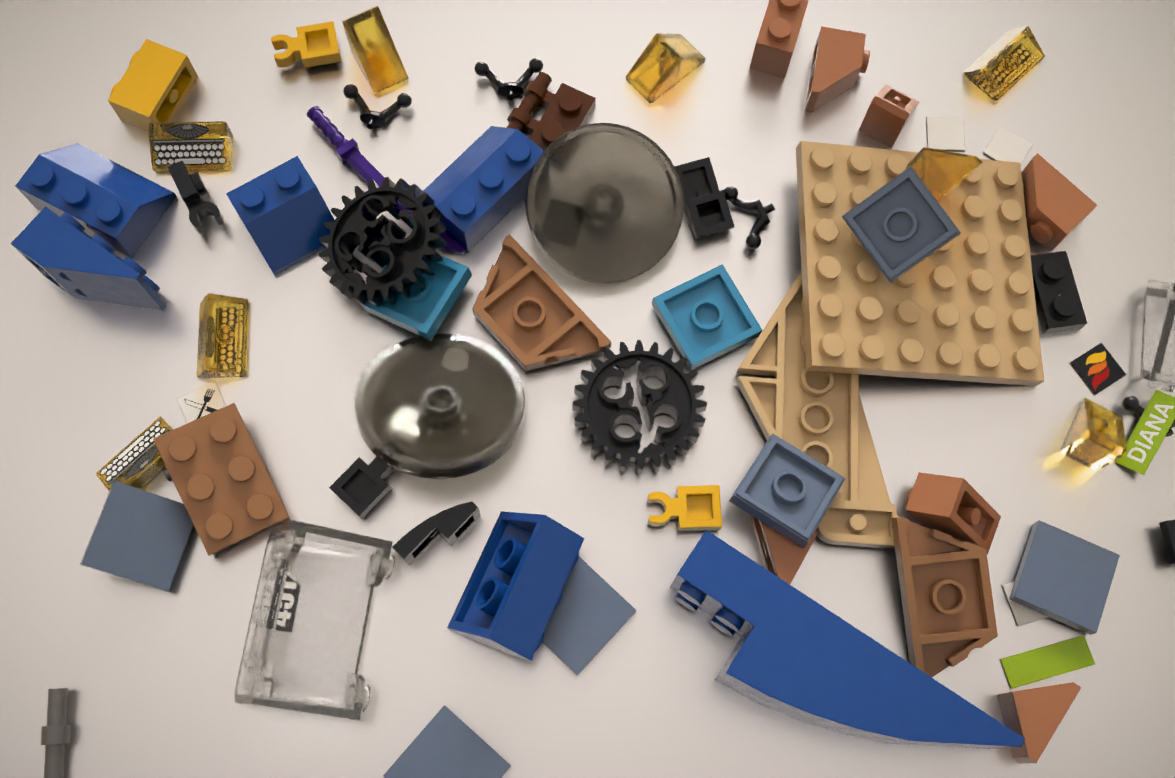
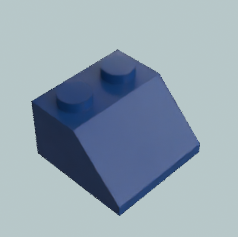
M298 156L226 193L274 276L326 248L319 241L320 237L330 235V231L323 226V223L334 222L335 219Z

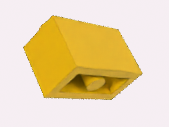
M146 39L140 50L133 54L130 65L120 82L113 86L108 102L121 121L162 137L198 75L186 54Z

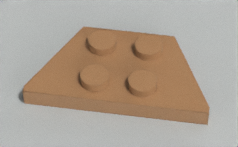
M510 234L506 236L502 243L503 248L495 265H492L486 278L487 283L484 289L480 291L472 310L475 317L525 371L601 353L604 352L605 348L610 349L612 342Z
M894 517L891 518L909 661L910 664L930 677H934L948 666L954 667L966 659L971 650L982 648L998 637L987 553L983 547L955 539L949 534L921 526L907 518Z

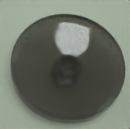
M594 123L579 126L564 133L545 149L529 177L526 188L525 209L528 225L535 242L555 266L573 277L588 282L615 283L629 280L646 272L668 253L681 227L684 197L681 182L673 163L653 140L627 126L613 123Z
M438 333L434 335L431 341L424 337L416 336L389 347L379 354L366 368L358 383L355 396L358 428L369 449L380 460L396 470L422 478H456L486 468L510 449L520 433L524 418V388L513 365L493 347L479 340L456 334Z

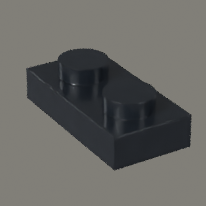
M1060 251L1031 255L1036 309L1042 333L1048 334L1083 328L1087 324V320L1067 252Z

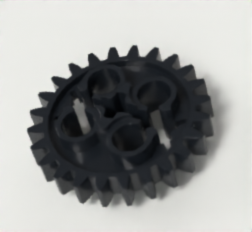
M385 177L380 187L371 179L369 180L368 191L364 192L359 186H355L356 197L351 200L343 195L341 198L345 207L342 210L338 208L331 209V212L337 218L334 222L323 223V226L330 231V235L319 238V241L327 247V249L319 253V257L327 262L322 270L331 277L329 282L339 289L342 294L349 299H355L362 305L369 301L376 307H380L383 297L392 305L396 304L397 293L399 292L407 299L411 298L410 286L413 284L421 289L424 288L420 277L423 274L434 276L435 272L429 267L430 263L443 260L435 250L447 245V242L438 235L447 228L439 219L443 214L434 205L435 201L415 183L410 186L404 179L400 178L395 184L389 177ZM398 200L404 208L402 211L397 208L399 207ZM388 211L396 220L402 219L413 231L405 238L407 233L394 221L389 220L383 214L378 219L376 218L380 213ZM359 246L358 251L381 268L390 263L388 268L378 273L371 266L364 264L353 255L355 248ZM356 269L360 273L363 272L367 276L366 284L361 274L353 273L351 271H355Z
M637 340L635 351H629L626 344L620 342L619 354L617 355L609 348L604 349V363L594 357L591 359V367L594 373L587 370L581 371V380L586 385H575L574 394L582 399L573 401L572 410L583 414L574 418L575 427H587L581 433L580 440L587 442L594 439L595 442L591 447V454L595 455L604 450L606 452L605 465H609L615 458L621 459V471H625L629 462H634L638 474H641L645 462H650L654 471L657 472L660 468L661 458H664L672 466L676 462L675 450L685 456L688 454L690 448L685 440L695 443L698 441L700 434L694 428H702L706 419L696 413L705 411L707 402L696 398L703 395L705 388L703 385H692L697 378L698 372L696 370L684 372L687 363L686 358L680 359L676 363L672 361L674 349L670 348L664 355L658 354V343L654 342L649 351H644L641 340ZM637 361L641 362L638 366L636 390L641 406H646L644 419L648 430L653 428L654 417L660 413L669 414L676 423L669 428L657 427L654 440L666 445V447L650 443L647 448L644 447L641 453H638V450L641 447L642 434L640 431L642 420L638 407H632L634 391L631 383H626L625 394L619 399L608 398L603 392L609 386L622 387L624 372L621 369L629 370L632 366H635ZM648 376H656L663 381L664 385L661 388L652 389L644 384L643 379ZM621 423H627L634 427L636 434L630 438H623L615 433L614 428Z

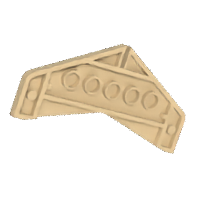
M801 271L736 372L738 374L774 376V379L738 376L736 382L767 441L773 433L846 478L815 530L818 533L819 539L832 545L895 549L891 518L898 517L895 504L890 502L859 395V374L806 371Z

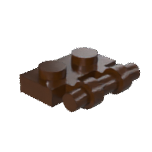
M539 72L535 81H530L523 92L525 97L520 106L513 108L508 116L509 124L506 128L518 129L530 135L529 139L547 153V159L562 165L596 104V98L564 83L560 85L556 94H553L547 90L552 82V78L544 72ZM537 105L546 109L540 121L531 117Z

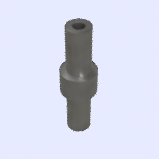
M68 688L48 689L47 726H42L41 745H46L44 778L64 777L65 744L70 743L71 725H66Z

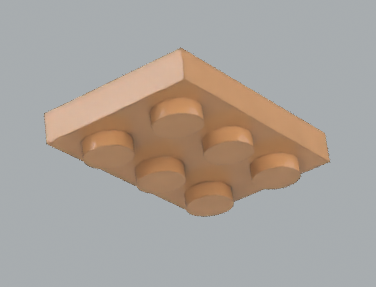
M235 403L153 439L208 556L290 518Z

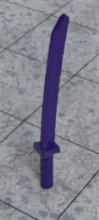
M319 106L310 108L307 112V117L328 138L327 140L335 146L339 161L343 165L348 163L368 184L369 180L373 179L381 187L385 177L360 153L357 142L353 138L349 141L345 139V136L330 122L331 120L324 115ZM398 200L399 207L397 208L402 211L404 208ZM446 232L438 234L447 242L446 246L440 247L441 250L459 255L464 254V247Z

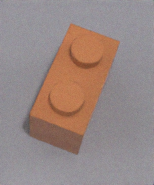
M769 0L755 44L750 69L785 78L809 0Z

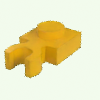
M334 21L296 27L298 37L291 38L284 34L271 37L275 50L287 49L283 53L273 54L277 67H289L298 59H302L304 68L342 61Z
M720 485L677 486L676 498H670L663 492L648 494L647 503H660L664 507L662 515L649 516L648 524L651 526H663L670 519H678V531L721 530Z

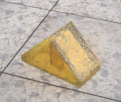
M378 6L342 20L351 53L373 93H378L409 79Z
M656 33L626 75V81L645 100L652 104L702 65L706 58L681 34Z
M923 147L906 166V169L911 166L935 199L939 201L961 184L983 162L977 156Z
M1084 397L1059 452L1098 471L1121 458L1127 451L1123 418L1121 415Z

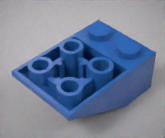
M45 206L11 242V245L45 278L75 299L163 310L167 306L157 295L160 287L145 276L147 274L145 269L129 257L122 260L114 254L116 250L99 235L95 234L93 237H90L84 232L85 228L66 212L58 216Z

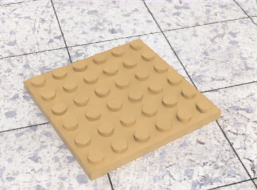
M800 141L796 147L806 371L1037 386L1044 382L1020 163ZM911 166L961 234L890 283L842 216Z

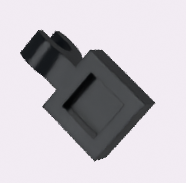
M183 161L168 166L178 191L189 210L190 222L196 231L200 234L204 232L201 220L207 215L214 216L219 225L224 224L223 215L218 207L212 202L203 200L202 196L208 194V191L198 171L190 174Z
M388 444L369 465L359 457L329 488L363 519L392 489L383 479L394 473L404 463L405 459Z

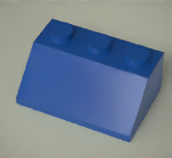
M490 126L423 192H426L435 201L434 205L442 212L443 215L439 219L447 228L444 232L463 246L464 250L469 253L547 176V153L518 129Z
M78 143L39 154L15 185L38 210L42 211L46 206L58 216H61L64 212L68 213L85 228L84 232L90 237H93L95 234L99 235L115 250L132 259L176 198L174 192Z
M501 511L447 628L508 655L531 661L535 651L538 650L543 642L544 630L550 616L560 603L562 589L567 577L579 559V550L584 538L547 515Z

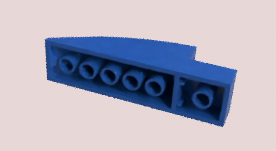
M707 530L670 586V589L676 592L675 600L684 607L694 612L699 607L713 617L711 623L717 629L729 636H733L735 632L742 636L715 678V681L758 704L796 720L837 733L886 744L999 749L1021 747L1025 738Z

